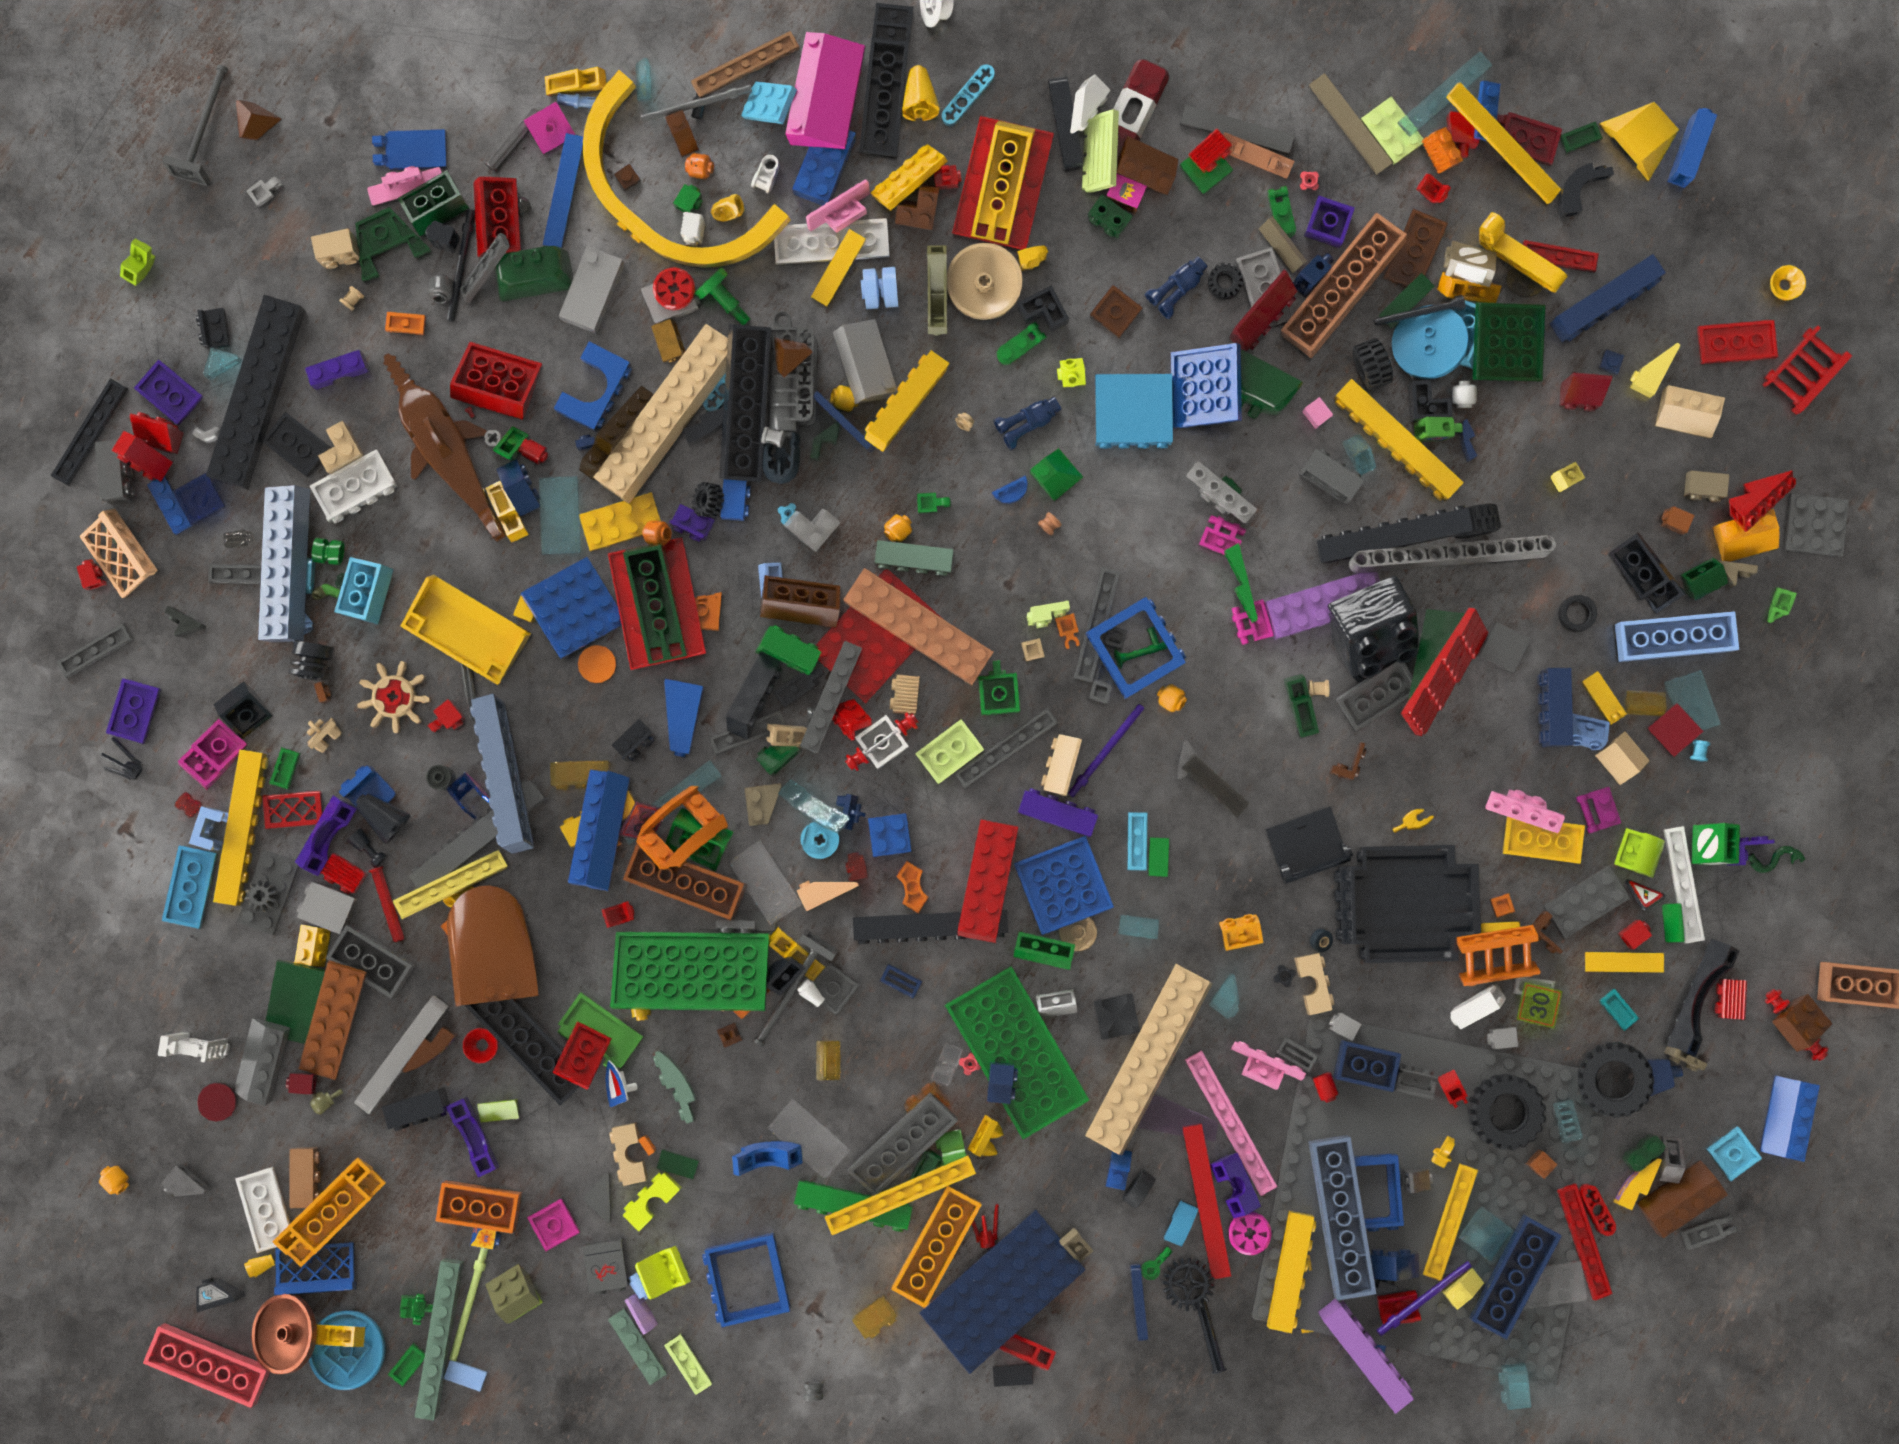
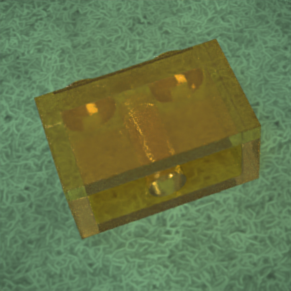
M882 1295L853 1316L852 1321L865 1339L868 1337L872 1339L880 1333V1328L884 1325L889 1327L896 1321L897 1312L885 1295Z

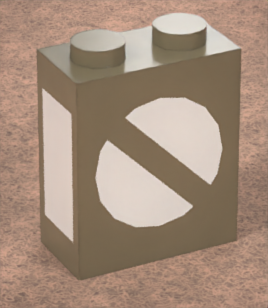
M1452 241L1451 246L1446 248L1443 267L1446 268L1445 275L1490 287L1496 271L1497 252Z

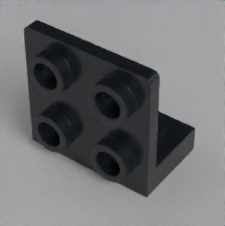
M638 719L612 746L622 756L623 760L633 762L640 756L641 753L639 751L643 747L648 748L655 741L653 738L656 735Z

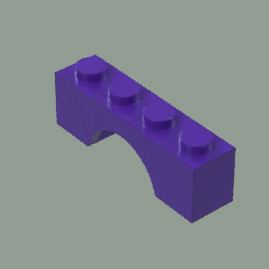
M333 795L295 863L302 869L319 876L328 860L327 852L332 838L339 829L348 825L356 808Z
M468 1097L446 1106L453 1124L464 1138L470 1154V1161L478 1178L499 1168V1164Z

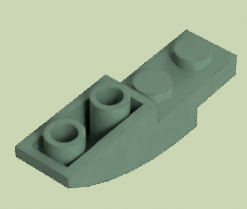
M661 1050L656 1051V1056L653 1059L656 1067H660L662 1074L659 1075L662 1086L666 1085L667 1089L675 1088L673 1096L675 1101L680 1103L681 1109H679L681 1120H685L686 1124L694 1122L695 1117L690 1102L695 1101L697 1098L689 1080L668 1055Z

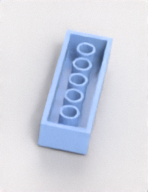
M1735 611L1625 621L1615 624L1619 662L1739 650Z

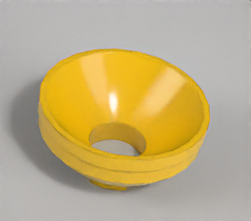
M1792 265L1778 268L1770 279V288L1773 294L1782 300H1792L1799 297L1806 287V279L1803 272ZM1781 280L1789 282L1790 288L1788 290L1780 288Z

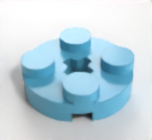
M818 820L804 828L801 834V845L810 857L824 859L830 857L837 850L839 835L832 824ZM822 834L823 838L826 839L825 843L817 845L815 837H819Z

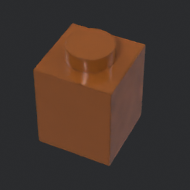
M1673 506L1664 511L1661 518L1663 520L1661 526L1684 535L1688 532L1695 515Z
M1539 1149L1526 1162L1543 1179L1558 1165L1544 1151Z

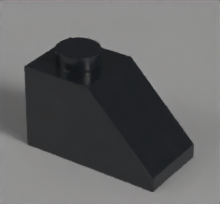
M791 956L775 961L768 968L767 987L780 996L806 968Z

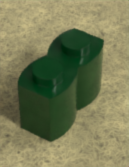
M1648 1134L1639 1140L1636 1147L1627 1150L1622 1160L1631 1170L1641 1171L1648 1166L1651 1159L1660 1156L1666 1146L1656 1135Z

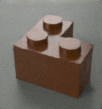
M921 184L917 202L902 200L898 204L895 224L933 230L940 187Z

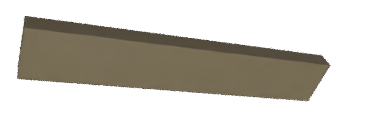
M1325 73L1309 84L1311 90L1376 175L1393 164Z

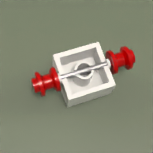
M906 712L905 719L902 721L896 719L895 723L898 727H895L887 715H885L857 735L855 738L863 748V753L857 747L856 753L853 756L846 755L847 760L845 762L851 771L854 768L858 771L859 765L863 762L868 764L869 761L866 757H869L876 768L880 769L908 749L909 746L900 733L902 732L906 737L908 735L907 731L910 728H918L916 724L919 722L913 713L909 715Z

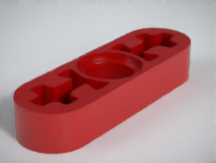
M1590 1184L1582 1185L1579 1189L1582 1202L1596 1230L1605 1236L1613 1235L1616 1231V1223L1598 1189ZM1587 1190H1591V1191H1592V1192L1589 1193V1194H1590V1197H1587V1196H1586V1195L1588 1194V1191H1587ZM1596 1205L1601 1206L1599 1215H1595L1593 1212ZM1604 1222L1609 1224V1225L1607 1226V1229H1608V1230H1604V1229H1603V1228H1605Z

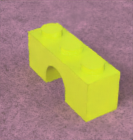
M666 1171L662 1175L658 1173L651 1180L653 1184L649 1189L645 1186L637 1194L640 1198L635 1203L631 1200L624 1208L626 1212L623 1216L638 1231L655 1216L648 1208L650 1198L659 1197L667 1204L682 1188Z

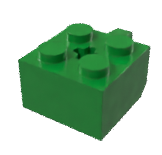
M1000 660L992 661L993 671H988V676H978L981 716L1020 713L1017 673L1006 674V670H1001ZM997 690H1000L1001 693H1004L1001 699H998L997 696H994Z

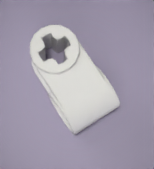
M766 155L762 159L751 183V187L763 189L767 194H770L780 170L778 159L774 155ZM770 161L776 163L773 169H767L766 164Z

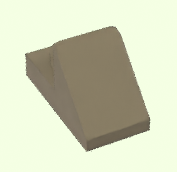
M1719 561L1724 565L1729 582L1728 585L1731 588L1736 586L1738 574L1739 577L1750 578L1751 575L1756 574L1758 571L1757 565Z
M1075 1228L1059 1241L1071 1256L1079 1262H1082L1094 1251Z

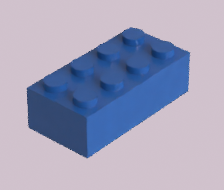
M849 130L846 149L809 146L792 188L793 194L822 206L833 199L855 144L856 133Z

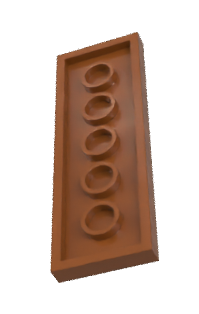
M333 961L327 963L298 1069L332 1080L337 1079L367 972Z

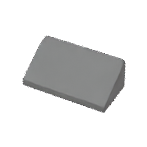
M1074 989L1036 995L1038 1013L1042 1019L1077 1012Z

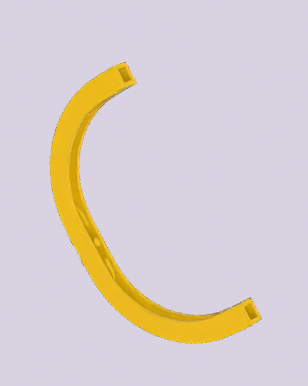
M618 70L593 103L587 118L583 137V157L588 179L598 199L618 220L617 225L624 231L628 229L632 233L631 237L637 243L642 241L646 246L664 258L693 267L707 268L734 264L753 256L769 245L791 221L789 216L775 204L751 230L736 240L719 246L697 248L680 245L660 236L616 197L609 185L604 170V138L615 112L636 88L634 82Z

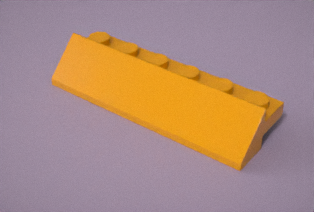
M357 1157L272 1242L285 1255L288 1254L302 1267L386 1184V1181L373 1170L372 1166Z

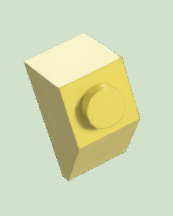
M1471 1268L1444 1288L1442 1293L1452 1306L1458 1310L1474 1297L1484 1282L1475 1270Z

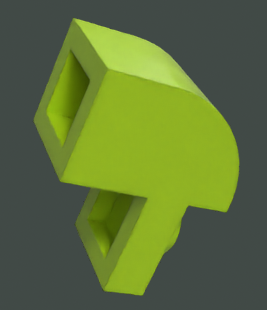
M135 238L131 242L130 256L121 263L120 277L137 286L153 266L155 256L151 254L152 248Z

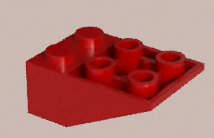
M138 412L137 415L130 413L134 436L154 449L178 455L184 434L178 429V426L161 417H156L155 420V418L149 417L145 413Z

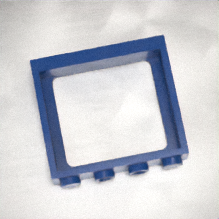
M1147 597L1085 633L1124 699L1186 663L1184 652L1175 645L1176 639L1171 632H1167L1164 627L1166 626L1165 620L1161 615L1158 616L1156 614L1154 602L1151 599L1148 600ZM1140 611H1145L1173 658L1136 682L1127 684L1102 643L1100 636Z
M1394 1153L1355 1156V1166L1386 1164L1390 1215L1387 1217L1364 1218L1365 1228L1368 1229V1232L1379 1231V1228L1387 1227V1230H1398L1399 1226H1404L1398 1155Z
M774 1233L713 1246L704 1250L705 1254H702L704 1265H708L709 1273H706L707 1281L713 1287L711 1299L713 1304L716 1303L718 1311H715L717 1323H721V1328L790 1312L791 1306ZM767 1245L780 1301L729 1312L717 1257Z

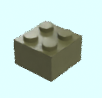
M519 1264L485 1284L496 1314L506 1324L540 1304L530 1275Z

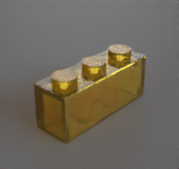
M610 761L550 762L551 786H556V790L568 789V786H575V789H586L590 769L604 772L611 771Z

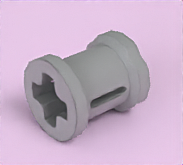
M766 426L761 442L764 444L766 442L776 444L777 447L781 448L785 438V431L771 430Z
M489 430L484 436L486 444L492 449L503 438L497 430ZM495 437L498 441L495 443L491 438Z

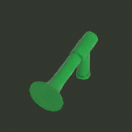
M1155 627L1147 629L1153 645L1128 653H1120L1114 650V658L1118 668L1122 669V665L1128 660L1168 649L1164 641L1159 642Z

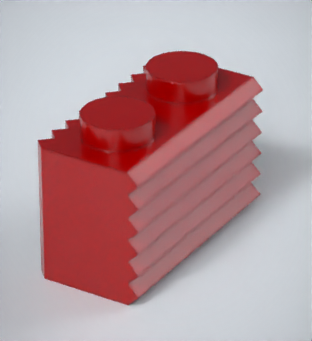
M1216 128L1188 156L1203 173L1206 171L1210 173L1217 167L1216 162L1220 158L1224 160L1231 154L1232 144Z
M336 853L331 855L320 872L324 875V880L331 884H334V882L341 886L339 889L348 895L350 893H357L368 876V873Z
M1719 979V983L1716 984V994H1719V999L1715 1004V1013L1718 1014V1018L1745 1020L1747 981Z

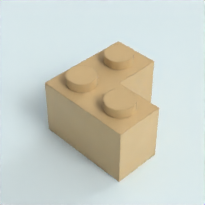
M344 421L326 429L335 447L318 455L327 473L332 474L365 456L350 428Z

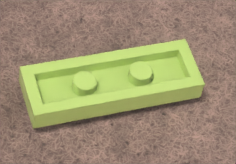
M682 1334L664 1345L695 1395L713 1384Z

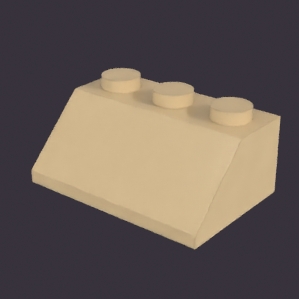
M1668 385L1662 391L1655 426L1711 439L1721 418L1725 398Z
M1060 734L1058 738L1053 739L1051 749H1054L1052 757H1048L1046 767L1049 768L1048 774L1043 775L1041 786H1044L1043 791L1064 797L1067 796L1082 739Z

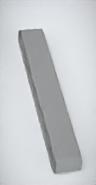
M435 995L431 997L357 1097L354 1104L369 1115L373 1113L402 1074V1070L425 1038L430 1036L450 1008Z

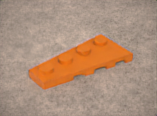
M722 592L707 596H697L695 600L701 629L719 631Z

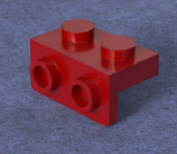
M855 699L840 703L833 717L834 724L838 725L843 734L847 735L851 741L855 740L856 730L872 725V719Z
M1416 1290L1377 1296L1379 1317L1382 1325L1393 1314L1397 1315L1418 1299ZM1419 1308L1400 1323L1421 1321Z

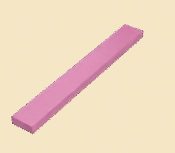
M1202 1050L1184 1059L1234 1150L1238 1153L1259 1195L1262 1196L1275 1189L1277 1185Z

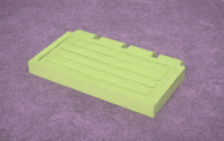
M1112 109L1096 114L1087 121L1089 124L1084 129V136H1087V138H1084L1083 154L1087 155L1083 157V173H1086V175L1082 176V189L1086 192L1092 193L1116 186L1119 111Z

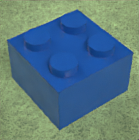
M906 813L868 818L873 857L912 852Z

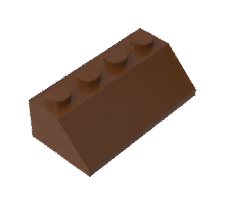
M764 576L760 617L836 627L840 611L839 585Z
M1699 1160L1684 1171L1679 1183L1666 1182L1636 1202L1656 1234L1665 1238L1728 1194L1714 1174Z

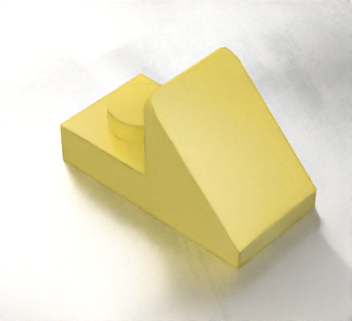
M1574 462L1551 475V479L1557 490L1562 492L1585 479V476L1578 464Z

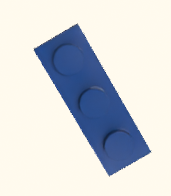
M1481 81L1478 101L1497 120L1501 84ZM1475 129L1474 138H1475V139H1480V140L1487 141V140Z
M164 476L162 481L156 479L147 484L175 535L193 526L166 476Z

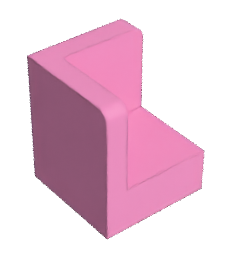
M1320 397L1302 411L1315 429L1333 416Z

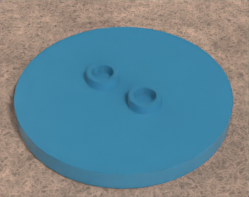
M1451 309L1401 320L1395 328L1392 337V351L1398 365L1407 374L1420 379H1435L1452 372L1464 359L1469 346L1467 327L1462 318Z
M343 1310L328 1315L317 1324L365 1327L364 1347L315 1345L309 1363L312 1371L321 1382L334 1389L351 1390L367 1384L378 1374L384 1362L386 1346L383 1333L372 1318L358 1311Z

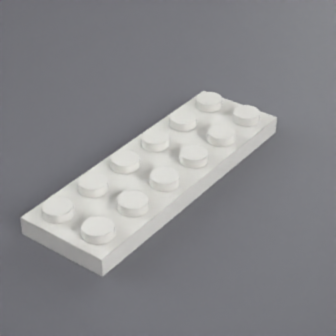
M887 218L856 220L839 232H835L827 223L820 225L812 231L808 229L807 224L787 225L774 239L776 265L831 261L849 229L866 239L855 260L888 258Z

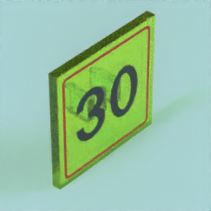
M1524 982L1516 1020L1554 1029L1563 991Z

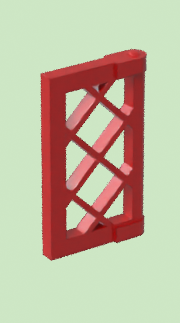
M321 790L262 796L265 829L316 825L323 814ZM315 796V803L311 806L304 798ZM286 798L300 799L294 807H291L285 801ZM279 799L280 803L274 809L270 807V800ZM302 801L310 807L304 816L295 810ZM282 803L291 809L285 818L276 812ZM312 810L316 812L317 819H306ZM292 812H295L301 818L300 821L290 822L286 819ZM275 813L282 821L271 823V816Z

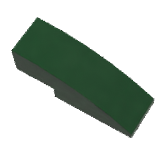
M1421 273L1379 316L1384 317L1412 310L1435 285ZM1400 321L1388 323V325L1394 328Z
M1299 674L1284 678L1287 695L1300 737L1319 733L1305 676Z

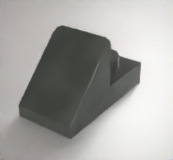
M167 606L164 613L170 615L168 619L179 624L174 632V635L177 637L203 630L206 625L173 607Z

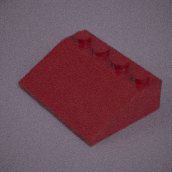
M1285 269L1233 329L1229 339L1233 343L1240 344L1242 350L1247 352L1251 349L1253 351L1260 343L1257 339L1261 335L1266 336L1272 328L1269 325L1274 320L1277 322L1283 316L1284 312L1282 310L1285 306L1290 307L1295 302L1296 298L1294 296L1297 290Z

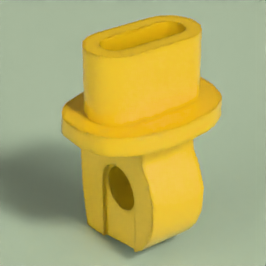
M1447 1136L1441 1148L1433 1150L1434 1156L1431 1161L1445 1168L1446 1164L1452 1161L1449 1154L1453 1150L1455 1139Z

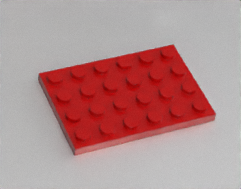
M885 569L878 576L938 615L890 570ZM852 607L837 621L836 627H832L816 644L818 650L821 651L818 661L830 672L834 667L844 641L862 648L847 687L865 704L916 650Z

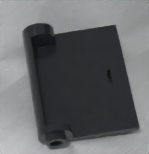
M1331 806L1265 829L1285 884L1351 861L1353 856L1351 847L1343 843Z

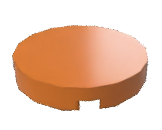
M600 645L586 648L578 660V668L582 677L596 684L611 679L617 667L612 651Z

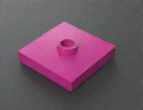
M557 102L523 120L543 154L564 143L566 133L575 135Z
M562 1198L527 1217L545 1251L580 1233Z

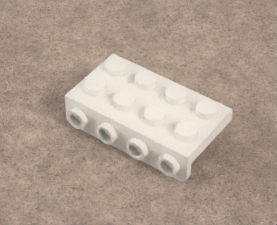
M377 449L310 485L312 492L326 515L327 521L334 524L342 521L344 516L349 513L355 514L361 510L360 507L363 505L375 503L378 501L377 498L383 494L387 496L395 491L394 488L398 487Z

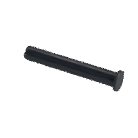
M1202 1300L1201 1302L1204 1307L1201 1308L1199 1304H1196L1213 1366L1212 1374L1226 1371L1227 1368L1223 1365L1207 1303Z

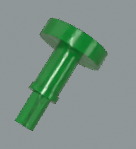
M721 267L696 289L695 294L701 300L710 293L725 309L727 314L731 313L741 325H745L751 318L738 305L740 302L722 285L721 281L728 273Z

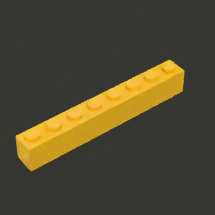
M1353 379L1333 398L1336 400L1335 404L1340 409H1345L1350 413L1349 417L1354 422H1359L1364 426L1363 430L1368 435H1373L1378 439L1377 443L1382 448L1390 450L1392 452L1391 456L1396 461L1404 463L1406 465L1405 469L1410 474L1417 475L1420 478L1419 482L1424 487L1431 488L1434 491L1433 495L1438 500L1446 502L1464 483Z
M239 750L213 902L241 906V902L245 900L246 892L244 891V885L248 882L249 872H247V867L252 861L250 850L251 845L255 843V834L253 833L254 827L257 826L259 820L257 809L262 803L260 792L261 788H264L265 777L263 775L264 769H267L269 762L268 758H266L267 754Z

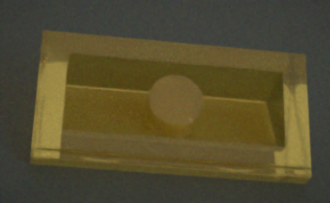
M1626 691L1625 711L1627 714L1653 716L1665 714L1667 709L1665 692Z
M840 1041L816 1042L817 1080H840Z

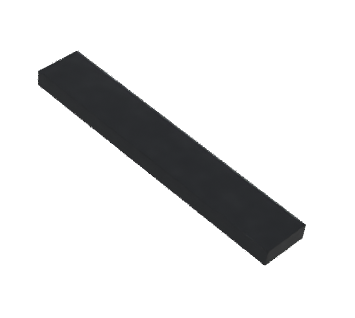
M110 378L52 472V477L67 486L71 484L128 391V388Z

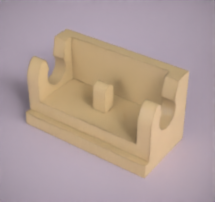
M767 724V730L770 731V737H767V741L774 746L800 747L807 728L803 726Z

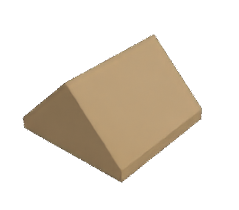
M1626 731L1595 755L1619 785L1638 774L1650 761Z

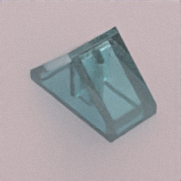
M210 348L203 374L211 380L242 363L243 360L236 354Z
M1360 434L1342 442L1359 474L1363 475L1376 468L1372 449Z

